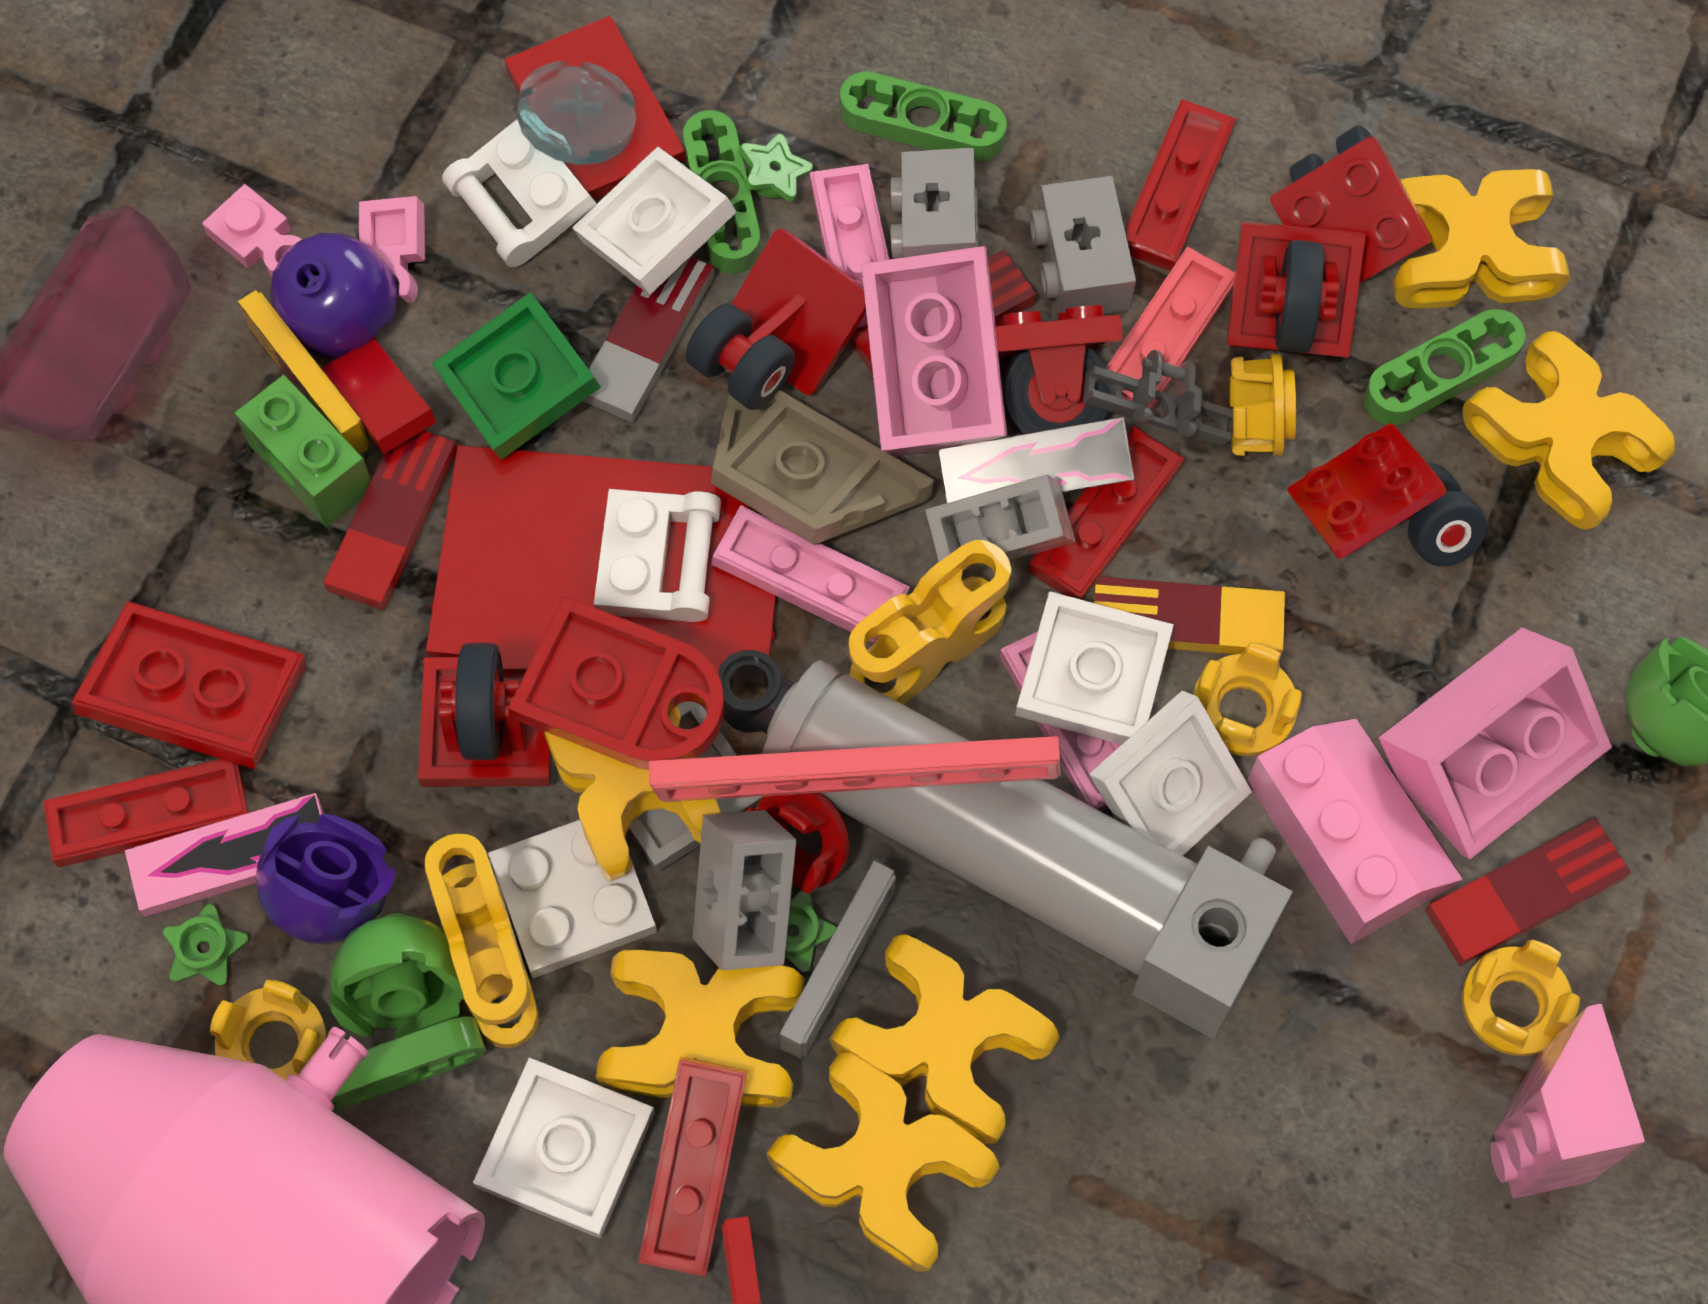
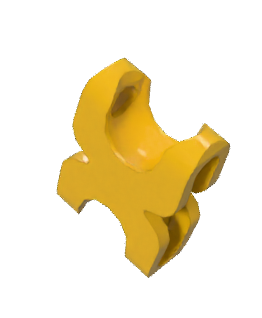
M1534 169L1491 172L1482 179L1475 196L1470 195L1458 179L1448 175L1401 179L1403 186L1432 236L1431 242L1437 251L1408 259L1401 265L1393 280L1395 299L1402 307L1422 309L1456 306L1465 299L1471 282H1476L1489 299L1499 303L1541 300L1555 296L1570 281L1567 260L1558 248L1528 245L1515 235L1511 227L1523 222L1536 220L1546 211L1554 195L1550 177L1546 172Z
M1548 331L1542 333L1529 345L1525 359L1526 372L1543 392L1545 400L1540 403H1522L1497 387H1486L1479 390L1464 403L1463 420L1470 433L1502 463L1517 467L1535 461L1538 462L1540 467L1534 484L1540 498L1569 523L1577 528L1588 530L1595 528L1608 517L1613 500L1611 489L1592 466V458L1596 456H1613L1638 472H1651L1661 467L1673 456L1675 451L1674 435L1666 424L1634 395L1619 392L1602 398L1598 397L1596 393L1602 374L1596 361L1566 336L1556 331Z
M973 540L965 543L933 566L920 579L911 594L896 595L865 617L855 626L849 637V657L852 662L849 676L864 684L866 678L880 683L889 682L897 678L896 685L892 690L882 694L901 704H905L924 690L938 676L947 662L956 663L998 633L1005 620L1006 602L1003 596L1008 590L1011 574L1010 562L1005 552L998 546L985 540ZM977 563H984L991 567L995 575L990 582L984 578L974 576L961 580L963 570L967 566ZM989 610V616L986 619L979 621L981 617ZM880 636L875 641V643L869 649L866 650L865 644L871 638Z
M676 706L671 711L669 720L674 726L681 728V716ZM544 731L564 785L575 793H582L577 808L582 829L598 867L607 881H614L631 872L632 862L629 858V848L625 835L631 822L645 811L664 809L677 814L689 829L693 840L701 843L703 814L721 813L716 799L662 802L649 784V770L628 765Z
M468 834L447 835L436 841L427 851L425 871L449 943L451 957L465 1002L486 1041L499 1048L518 1047L531 1039L538 1030L540 1023L539 1010L500 886L493 873L487 853L478 839ZM454 855H466L475 861V863L460 865L442 876L446 861ZM509 995L501 1003H492L500 996ZM522 1014L520 1021L512 1028H500L497 1026V1024L507 1023Z
M906 934L894 936L885 949L886 967L892 977L900 981L916 996L918 1004L917 1014L904 1026L887 1030L866 1023L857 1017L847 1018L837 1025L829 1038L830 1043L837 1055L842 1052H851L893 1078L901 1087H904L920 1076H924L926 1078L924 1102L932 1115H944L983 1144H994L999 1141L1005 1131V1114L1001 1105L988 1097L974 1083L971 1064L983 1052L998 1048L1021 1054L1030 1060L1042 1059L1055 1048L1060 1039L1059 1033L1054 1023L1047 1017L1002 989H987L971 1000L965 1001L962 998L964 974L956 961Z
M623 950L613 957L610 975L616 987L626 995L638 996L657 1003L665 1013L666 1019L660 1033L646 1045L611 1047L604 1051L598 1060L595 1078L599 1083L613 1091L669 1098L672 1097L679 1059L686 1057L748 1070L741 1106L778 1108L790 1102L792 1099L793 1083L788 1072L779 1064L768 1063L746 1056L735 1039L741 1024L755 1013L789 1011L794 1008L805 986V979L798 971L782 965L721 970L718 968L709 983L703 985L700 983L694 963L683 954L646 950Z
M851 1052L839 1053L829 1066V1079L833 1090L845 1099L858 1114L860 1124L855 1136L840 1147L822 1149L803 1141L794 1134H785L774 1141L766 1152L767 1158L778 1174L823 1207L837 1208L855 1197H861L859 1225L865 1238L914 1271L927 1272L938 1259V1243L934 1234L926 1229L908 1210L906 1196L910 1186L924 1175L942 1173L961 1181L970 1188H980L993 1180L1000 1170L999 1163L989 1148L944 1115L929 1114L910 1125L904 1124L907 1098L901 1085Z

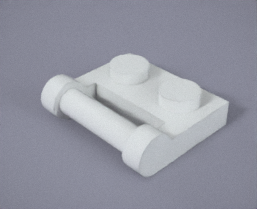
M522 114L471 157L460 159L450 164L442 175V182L450 193L455 197L463 198L498 243L497 253L509 267H518L527 262L597 205L525 114ZM494 173L497 174L533 220L525 228L516 229L483 187L482 183Z
M609 489L594 607L615 616L686 622L706 620L710 598L704 594L712 523L719 520L720 498L708 492H690L686 495ZM670 521L687 523L679 591L664 593L662 592Z

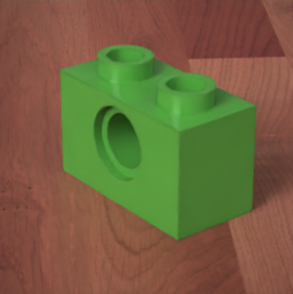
M282 375L235 412L249 446L326 528L362 500L371 481L363 457L285 375Z

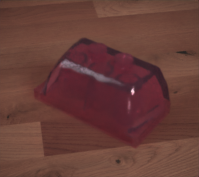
M129 204L88 217L0 349V426L7 425L42 440L93 441L100 434L113 412L120 414L132 402L139 389V384L134 380L145 363L151 364L155 362L167 348L172 338V334L167 329L189 297L192 287L177 252L151 221Z

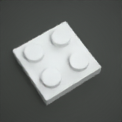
M657 147L572 228L586 246L651 295L736 213V210L727 196Z
M1049 591L1015 716L1122 745L1149 720L1174 625Z
M1181 691L1089 774L1117 821L1182 856L1252 793L1197 696L1185 691Z
M580 820L488 853L532 978L657 933L656 925L633 864L628 875L611 882L604 879L585 838Z
M529 1058L473 1184L477 1189L601 1239L655 1114L654 1108Z

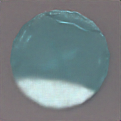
M556 61L535 69L522 83L516 113L522 134L535 149L555 160L577 165L602 163L619 155L624 150L633 135L636 120L634 111L635 101L630 89L618 76L598 65L582 62L581 68L575 66L566 67L567 61Z

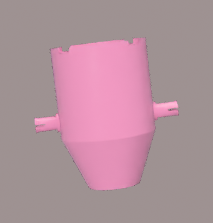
M337 1027L331 1028L327 1038L298 1076L290 1074L286 1080L266 1066L258 1063L102 1034L92 1035L70 1048L43 1075L18 1111L4 1145V1160L87 1304H451L459 1288L450 1283L449 1279L461 1254L470 1261L475 1258L484 1232L485 1217L467 1202L332 1112L335 1106L331 1100L361 1060H364L369 1054L367 1049L352 1036L346 1040L344 1038L346 1033Z

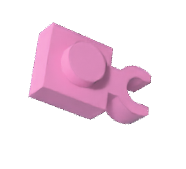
M246 184L239 188L202 222L207 236L247 269H250L262 258L271 279L273 271L282 255L295 243L302 240L297 236L287 235L291 231L287 218Z
M417 196L360 201L359 241L373 248L391 268L395 281L400 283V297L407 303H414L418 294V286L415 278L408 272V263L425 261L424 203Z

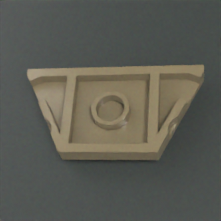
M781 390L769 402L755 410L747 409L732 398L730 394L728 396L721 424L720 440L716 448L712 468L711 484L813 545L926 502L932 494L933 479L894 456L881 451L880 448Z

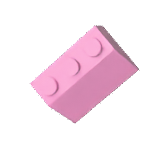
M981 246L861 264L881 451L895 456L934 452L940 449L980 443L1007 436L987 248Z
M1520 628L1379 737L1403 790L1456 850L1469 860L1612 748L1573 648L1525 628Z
M1357 719L1312 726L1257 756L1246 782L1350 944L1355 943L1460 884L1463 880Z
M1602 1004L1587 1006L1537 1055L1493 1133L1495 1142H1492L1490 1145L1493 1168L1500 1182H1508L1513 1199L1592 1182L1645 1142Z

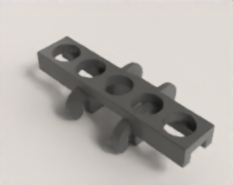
M1152 350L1141 362L1143 369L1142 378L1139 380L1098 366L1092 367L1085 373L1084 404L1132 418L1133 421L1141 424L1148 423L1177 432L1180 436L1186 438L1192 437L1218 446H1223L1231 441L1232 433L1227 431V423L1233 417V410L1201 400L1202 388L1195 386L1196 368L1194 362L1187 360L1178 367L1163 362L1161 352ZM1161 375L1176 379L1175 395L1156 390V386L1161 382ZM1095 382L1106 384L1111 394L1095 390ZM1128 390L1132 392L1133 401L1123 399L1121 396L1122 391ZM1153 399L1158 400L1163 405L1165 412L1163 418L1154 416L1152 410L1149 409L1148 404ZM1176 407H1178V418H1177V419H1176V417H1175V409H1176ZM1207 415L1215 421L1217 428L1201 423L1202 416Z

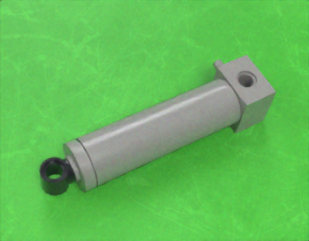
M743 650L730 655L720 665L718 670L723 689V718L725 722L732 728L745 733L760 731L766 733L767 740L762 754L970 742L821 660L813 663L796 683L781 676L775 661L768 655L755 650ZM746 683H756L766 689V692L760 698L750 701L739 699L733 694L739 686ZM1043 780L820 793L832 803L836 810L1138 976L1132 995L1213 1040L1293 893L1292 890L1264 876L1276 854L1274 845L1265 839L1257 838L1252 840L1241 862L1208 846L1199 863L1196 864ZM1205 941L1214 943L1217 947L1209 945Z

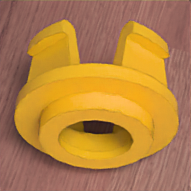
M1271 354L1270 359L1244 361L1243 357L1233 358L1231 360L1232 376L1230 377V406L1234 407L1233 436L1231 437L1232 452L1235 455L1245 456V451L1272 452L1273 457L1283 456L1284 441L1295 440L1294 370L1283 369L1281 354Z
M1249 643L1247 649L1242 654L1229 655L1217 661L1209 660L1193 691V695L1197 696L1229 753L1234 755L1254 756L1263 754L1281 744L1288 737L1296 722L1302 692L1295 689L1290 678L1279 667L1281 653L1268 646ZM1240 688L1248 689L1258 694L1264 701L1266 716L1262 724L1253 728L1222 717L1220 702L1224 695L1231 690Z
M1528 940L1523 947L1496 949L1478 960L1469 971L1463 984L1462 1007L1470 1028L1481 1041L1504 1054L1514 1056L1534 1055L1542 1052L1575 1019L1581 998L1572 993L1566 976L1558 967L1562 955L1559 951L1543 942ZM1504 982H1517L1525 985L1533 992L1537 999L1538 1011L1536 1018L1531 1024L1526 1027H1518L1495 1016L1491 1009L1490 1000L1492 992Z
M267 979L263 988L243 995L234 1003L222 1000L213 1015L210 1035L215 1036L216 1056L255 1063L250 1052L251 1039L255 1032L267 1023H286L297 1033L299 1042L293 1059L286 1065L270 1069L286 1080L290 1074L298 1076L327 1038L326 1025L319 1010L307 997L301 994V991L285 982Z

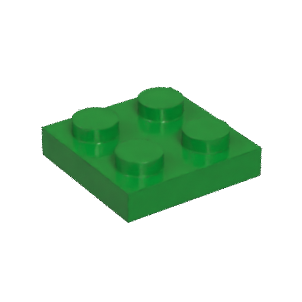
M531 292L431 363L501 460L601 388L587 366Z

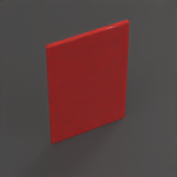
M457 445L452 484L448 490L449 504L434 601L431 604L432 614L426 647L427 656L459 657L463 644L488 642L497 644L501 657H533L563 596L594 607L609 489L676 495H686L690 492H708L718 496L721 500L719 520L712 523L704 590V594L710 598L707 619L699 622H686L627 616L618 617L693 646L710 660L717 673L720 665L730 655L739 651L755 650L765 653L770 657L771 641L775 637L773 622L776 596L711 565L713 555L740 505L758 514L761 513L711 484L713 466L514 450L501 460L492 448ZM670 521L662 592L664 593L679 591L687 523Z

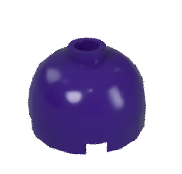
M321 232L298 241L282 255L272 274L269 297L272 307L304 348L320 357L339 358L349 351L360 348L370 342L379 333L383 324L389 326L395 315L398 291L391 268L373 248L343 233Z
M321 814L317 823L304 822L297 824L300 815L287 817L271 829L257 864L255 880L261 908L271 923L291 937L314 944L331 945L344 942L351 931L368 921L376 919L382 911L396 876L394 865L390 870L388 869L387 864L383 860L386 848L377 837L359 824L327 814Z

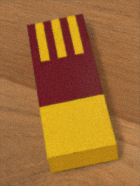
M255 290L239 300L238 303L249 330L288 380L359 454L368 450L369 442L360 418L264 295Z
M1096 576L1093 603L1174 625L1167 649L1242 654L1247 649L1249 643H1257L1273 648L1281 654L1283 652L1284 591Z

